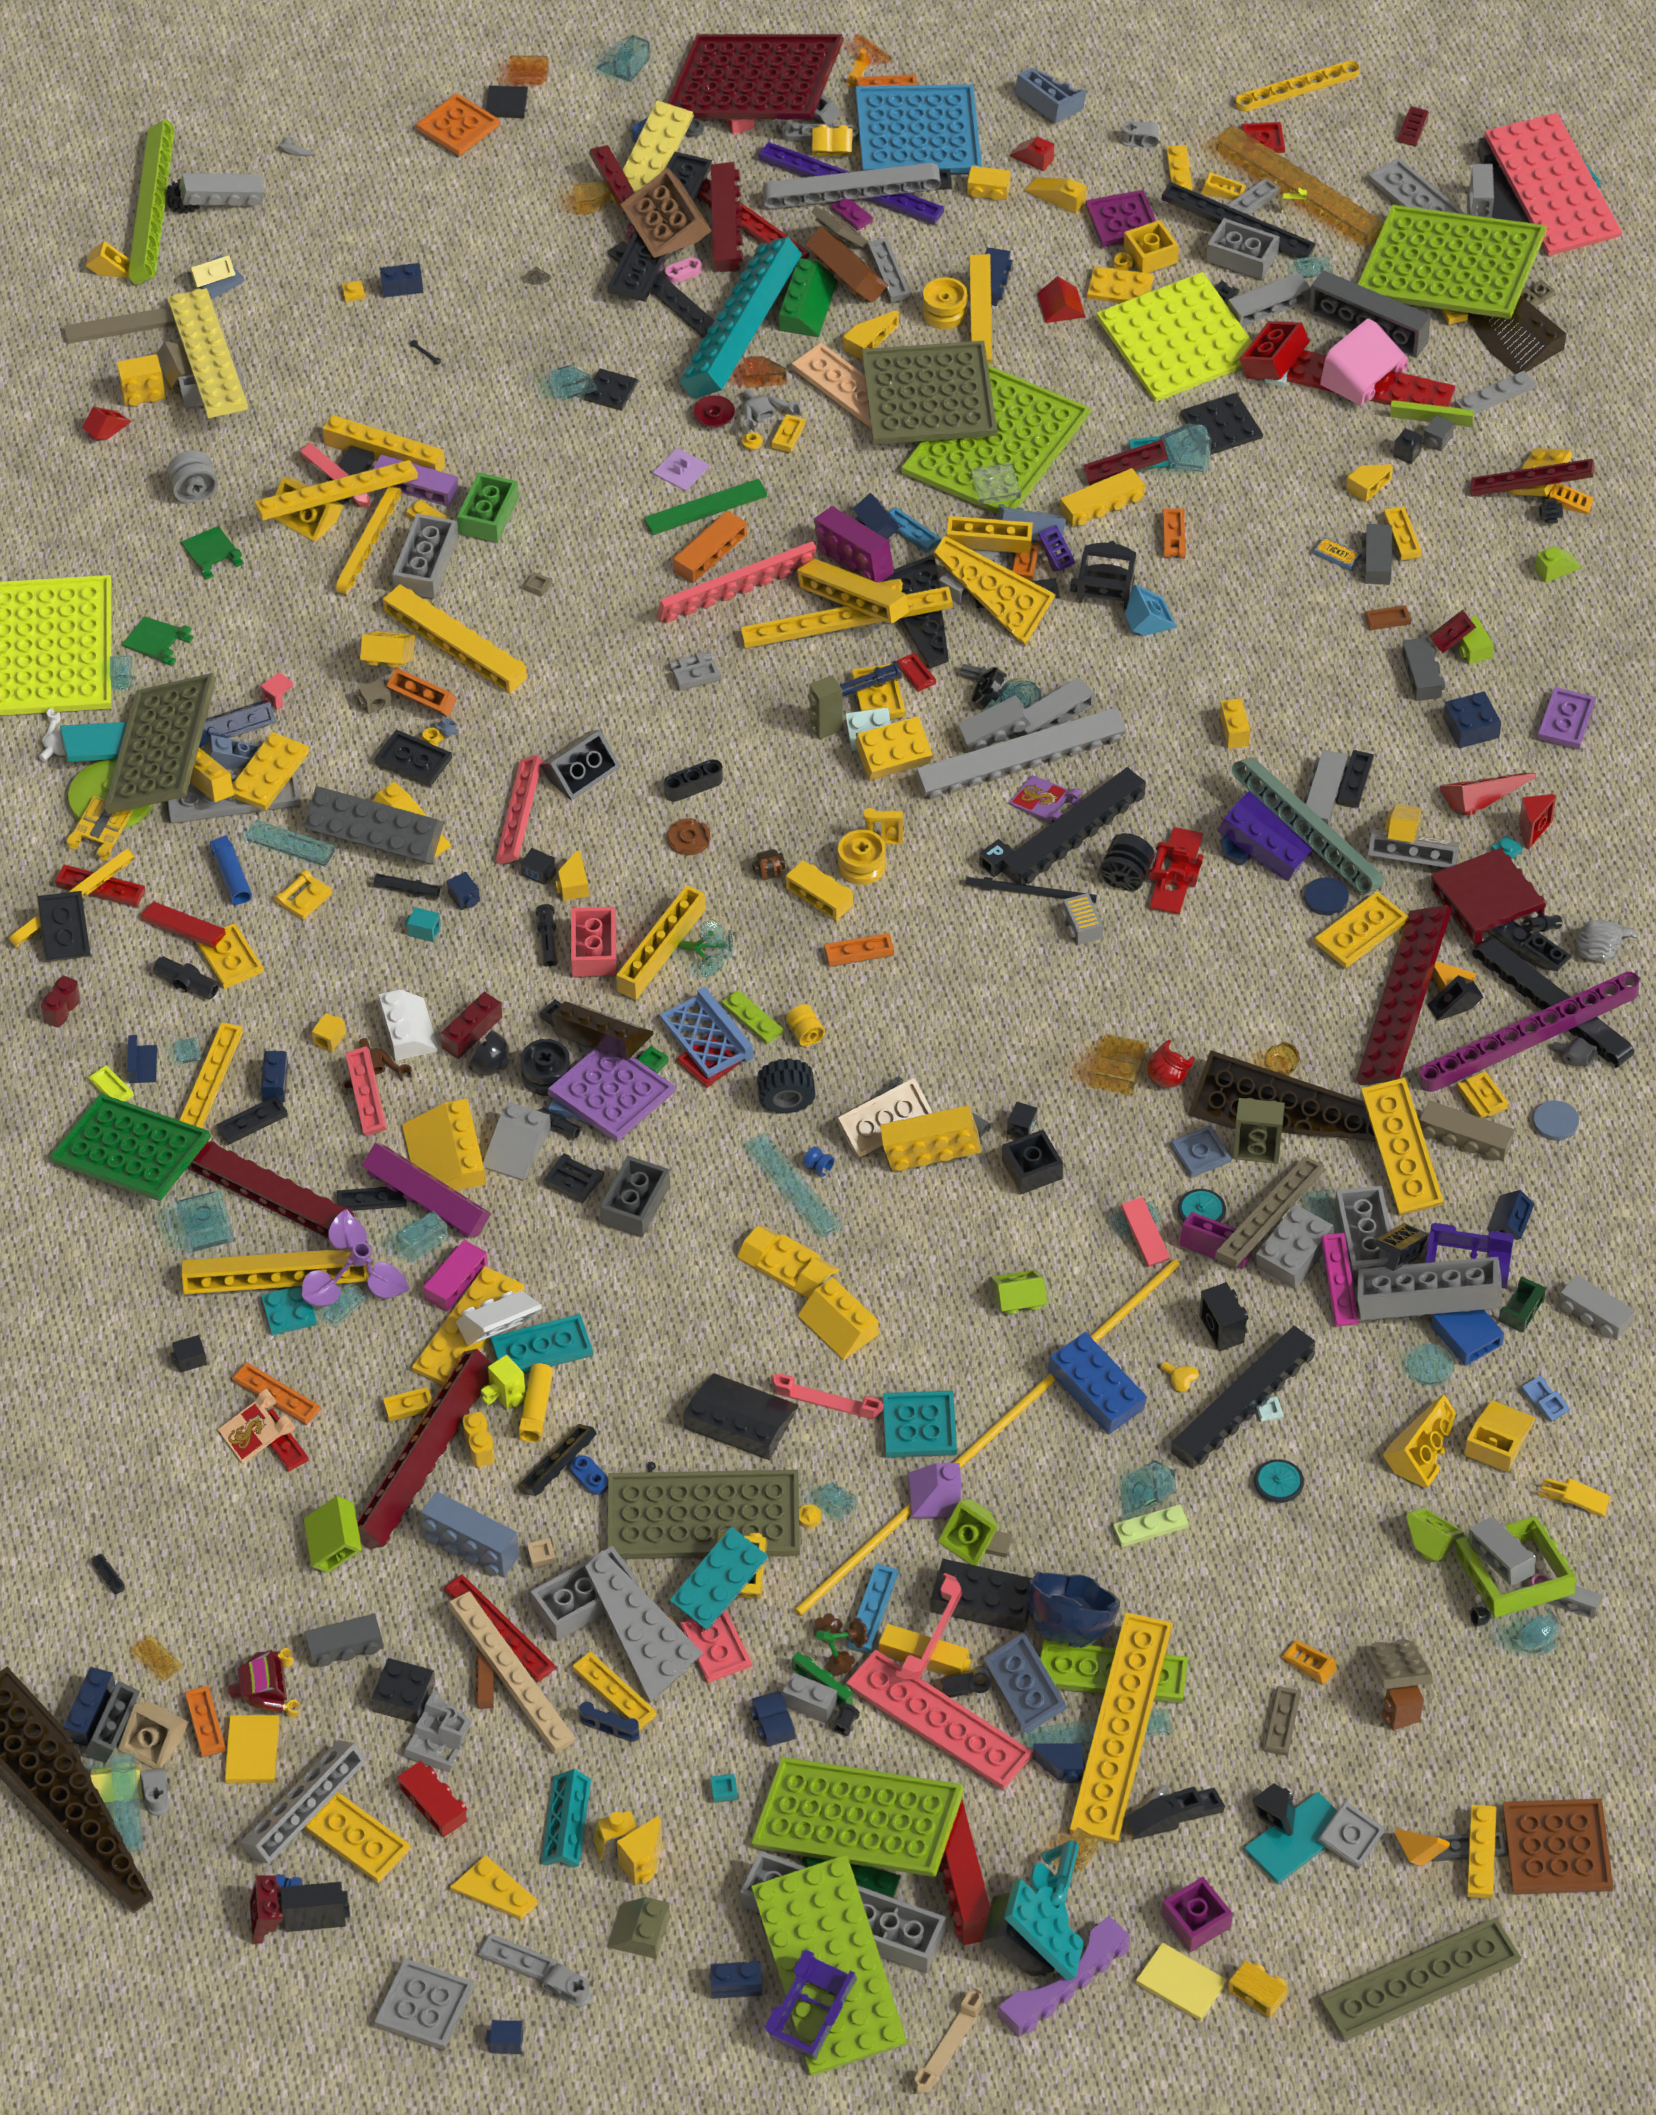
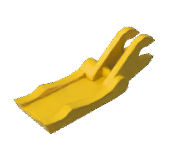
M1544 1478L1543 1481L1545 1483L1540 1484L1541 1490L1544 1491H1538L1540 1497L1571 1503L1591 1514L1605 1518L1610 1502L1609 1495L1571 1478L1566 1479V1483Z

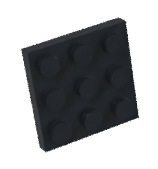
M1237 392L1182 409L1180 413L1206 456L1263 438L1262 431Z

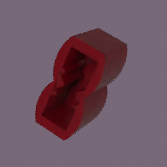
M64 975L55 982L53 991L47 994L41 1003L44 1023L57 1028L65 1023L69 1016V1011L73 1010L80 1001L77 980Z

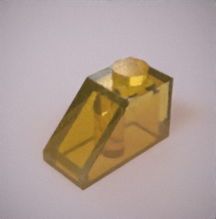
M604 181L572 185L576 215L595 213L611 199V192Z

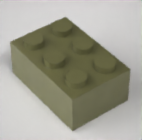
M1239 1098L1233 1159L1279 1164L1285 1103Z

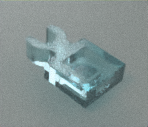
M1315 256L1295 259L1297 273H1300L1303 278L1317 277L1323 270L1332 272L1333 265L1330 264V257H1322L1320 260H1316Z

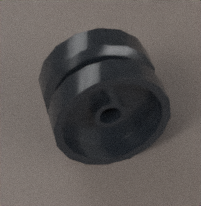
M539 1039L533 1041L524 1048L521 1054L522 1081L525 1087L534 1094L550 1096L548 1095V1088L571 1069L570 1055L567 1048L556 1040Z

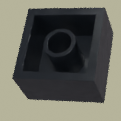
M1044 1129L1002 1145V1162L1021 1194L1063 1179V1161Z
M1227 1282L1201 1291L1199 1317L1219 1352L1245 1343L1248 1314L1246 1309L1239 1305L1235 1290H1231Z
M388 1658L371 1697L373 1712L417 1724L424 1713L425 1704L436 1684L434 1670Z

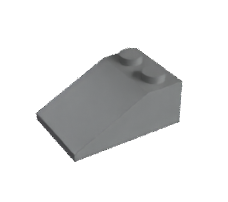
M508 1102L495 1128L483 1161L484 1168L524 1181L551 1131L550 1115Z

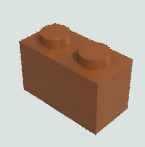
M1418 1686L1387 1689L1386 1697L1384 1698V1709L1381 1713L1384 1722L1390 1724L1393 1731L1420 1722L1424 1698Z

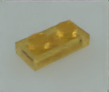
M151 1634L132 1648L133 1653L163 1682H166L183 1668L182 1663Z

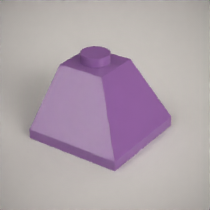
M935 1463L908 1473L911 1518L951 1517L961 1499L960 1463Z

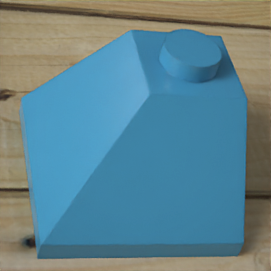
M1135 584L1132 586L1125 616L1129 622L1128 627L1133 633L1146 636L1177 627L1162 596Z

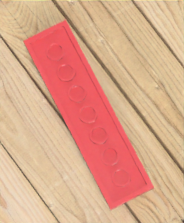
M813 541L663 598L660 601L657 618L660 622L666 620L669 623L676 620L680 614L685 613L687 616L695 613L698 607L704 606V608L715 605L719 599L723 598L724 601L732 599L737 592L742 591L745 594L754 589L753 586L761 584L762 587L768 585L776 577H780V579L789 577L792 571L801 568L813 560L816 546Z
M875 1649L847 1681L846 1686L868 1703L1004 1791L1032 1758L1033 1751L922 1679L905 1680L895 1676V1671L901 1672L902 1666Z

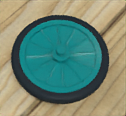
M1194 1189L1184 1194L1179 1200L1178 1214L1183 1222L1191 1212L1221 1223L1226 1214V1205L1222 1197L1214 1191Z
M1274 1459L1263 1463L1256 1470L1254 1485L1257 1492L1263 1498L1276 1503H1284L1295 1499L1302 1492L1304 1476L1301 1470L1292 1462Z

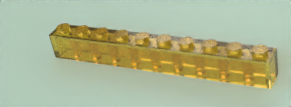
M1230 125L1216 138V152L1260 180L1268 177L1281 187L1282 194H1300L1298 187L1302 190H1307V199L1292 200L1368 248L1378 239L1383 227V221L1379 217L1372 215L1363 207L1352 202L1348 197L1339 194L1332 187L1322 183L1318 178L1311 176L1302 168L1292 164L1287 158L1278 155L1271 148H1267L1257 139L1244 133L1243 130Z

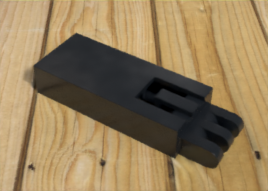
M350 445L338 466L349 476L366 472L375 461L374 452ZM351 497L337 500V502L344 505L345 502H349Z

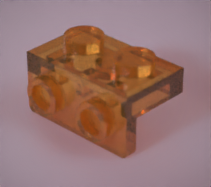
M510 55L508 81H513L514 84H523L524 82L543 84L547 82L549 76L548 56Z

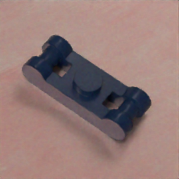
M591 1702L581 1703L579 1710L582 1724L629 1742H635L639 1739V1723L635 1718L625 1720L612 1712H603L595 1709Z

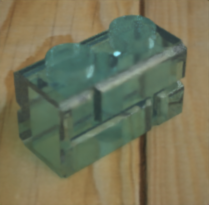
M434 1211L430 1212L424 1218H421L396 1235L398 1250L413 1263L448 1240L446 1223Z

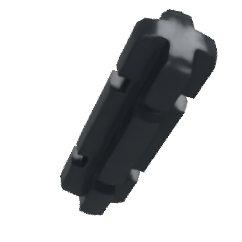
M101 1553L92 1558L93 1565L99 1570L105 1582L111 1586L110 1589L113 1593L119 1594L124 1591V1582L121 1578H118V1574L111 1564L107 1562L105 1556Z

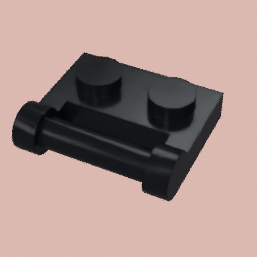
M564 1153L545 1177L544 1185L584 1203L596 1185L603 1179L605 1173L600 1169L594 1170L571 1159L570 1155ZM566 1167H569V1168H571V1169H573V1170H575V1171H577V1172H579V1173H582V1174H584V1175H586V1176H588V1177H590V1178L588 1179V1178H586V1177H584V1176H582V1175H579V1174H577V1173H575V1172H573V1171L567 1169Z

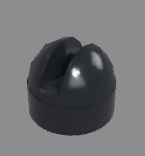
M1478 1606L1471 1608L1470 1618L1474 1626H1483L1490 1621L1491 1614L1487 1608Z

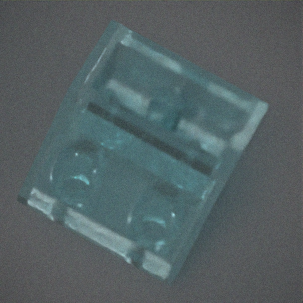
M631 35L617 42L597 65V69L631 82L650 59L649 41Z

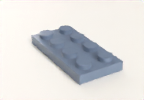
M1024 1632L983 1658L1027 1734L1068 1708Z

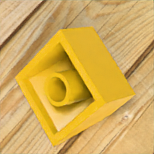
M656 1816L617 1841L618 1864L635 1886L641 1882H649L656 1873L662 1846L661 1819L659 1816Z

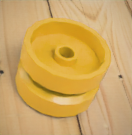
M948 277L930 281L923 290V317L925 321L939 329H952L960 326L967 316L966 287L962 282Z
M855 830L844 835L838 843V870L840 875L846 881L857 885H867L880 879L886 867V845L883 838L869 830Z

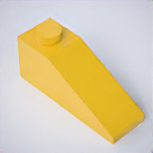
M1035 178L1025 189V192L1076 214L1086 203L1087 186L1070 178Z
M895 310L855 325L843 336V350L863 360L862 349L876 348L899 325V312Z

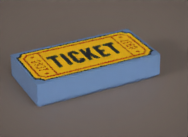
M1325 536L1314 549L1315 555L1350 571L1361 558L1360 552Z

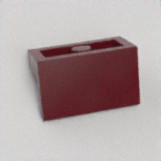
M1462 609L1430 634L1429 637L1443 654L1477 627Z

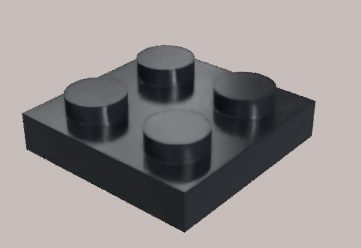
M599 368L584 395V401L622 411L638 384V379Z

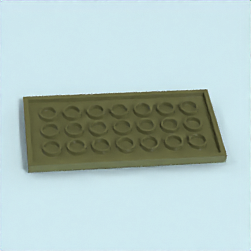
M213 673L136 690L104 807L108 814L186 797L216 682V677Z
M798 1470L608 1473V1548L613 1546L622 1559L706 1557L717 1544L718 1534H724V1531H728L731 1526L743 1536H748V1533L762 1534V1537H766V1554L768 1556H800Z

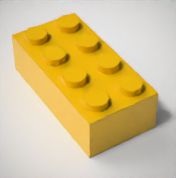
M969 1105L880 1124L883 1147L892 1171H904L908 1168L927 1166L931 1163L949 1161L954 1158L981 1153L978 1129Z

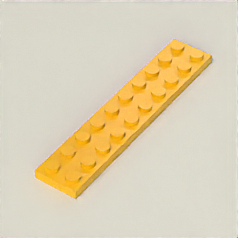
M1125 1612L1070 1826V1834L1118 1845L1173 1622Z

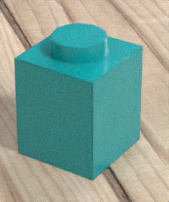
M415 907L412 914L407 916L405 927L408 928V936L434 942L441 927L440 913Z

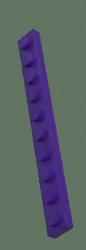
M767 142L759 153V160L804 177L849 173V171L771 142ZM909 193L863 198L933 225L937 223L944 213V206Z

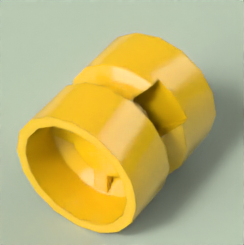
M802 1004L796 1006L787 1014L786 1022L801 1046L807 1047L819 1042L824 1037L825 1029L821 1022L817 1020V1015L810 1005Z

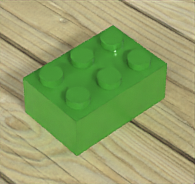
M478 472L457 516L458 534L498 543L519 499L518 482Z

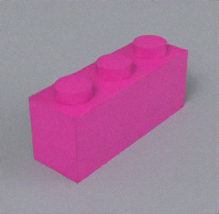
M463 1240L459 1246H455L449 1258L438 1266L437 1272L433 1277L425 1281L423 1285L425 1300L448 1312L479 1275L484 1266L488 1264L486 1251L466 1240Z

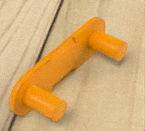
M864 48L860 49V55L856 57L853 64L854 69L846 80V85L854 88L858 86L857 77H863L864 69L869 65L870 57L866 55V49Z

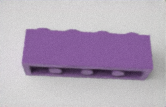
M381 455L373 469L403 461ZM415 464L413 466L418 472V479L393 485V487L400 488L403 494L448 507L459 490L457 476Z

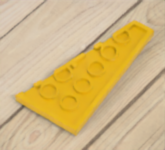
M944 535L934 552V556L1022 645L1026 646L1055 599L1056 594Z

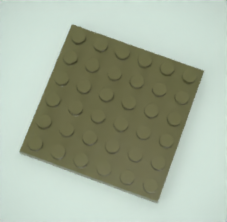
M984 341L862 349L873 445L997 436Z

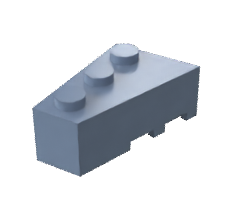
M1034 68L1019 73L1015 94L1052 122L1062 121L1084 108L1085 90L1080 89V91L1070 88V84L1067 82L1063 84L1053 80V76Z

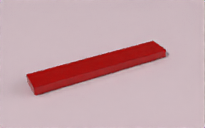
M463 1574L444 1587V1592L452 1599L470 1591L524 1668L537 1683L556 1669V1665Z

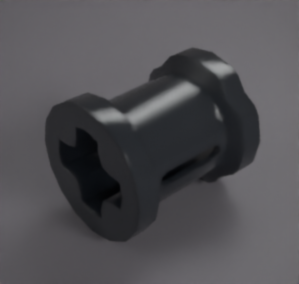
M843 1703L839 1707L840 1712L836 1720L832 1721L830 1727L834 1732L849 1736L851 1726L854 1720L859 1718L860 1712L854 1706Z

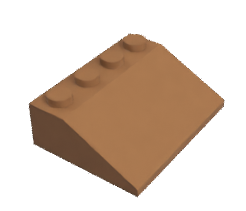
M666 168L620 204L654 258L695 244L712 231L680 180L669 168Z

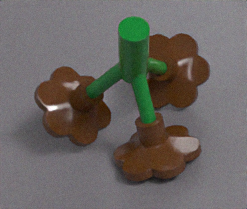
M826 1613L823 1617H818L815 1620L814 1636L829 1645L832 1655L829 1657V1662L825 1665V1668L833 1676H839L841 1673L851 1671V1665L855 1663V1658L849 1655L847 1651H837L833 1642L840 1638L850 1639L856 1648H862L863 1644H866L868 1640L866 1635L867 1627L860 1618H855L853 1622H850L849 1630H845L842 1633V1621L835 1618L833 1614Z

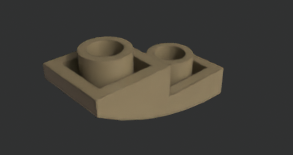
M1540 279L1529 289L1524 287L1521 296L1534 307H1537L1555 296V290Z

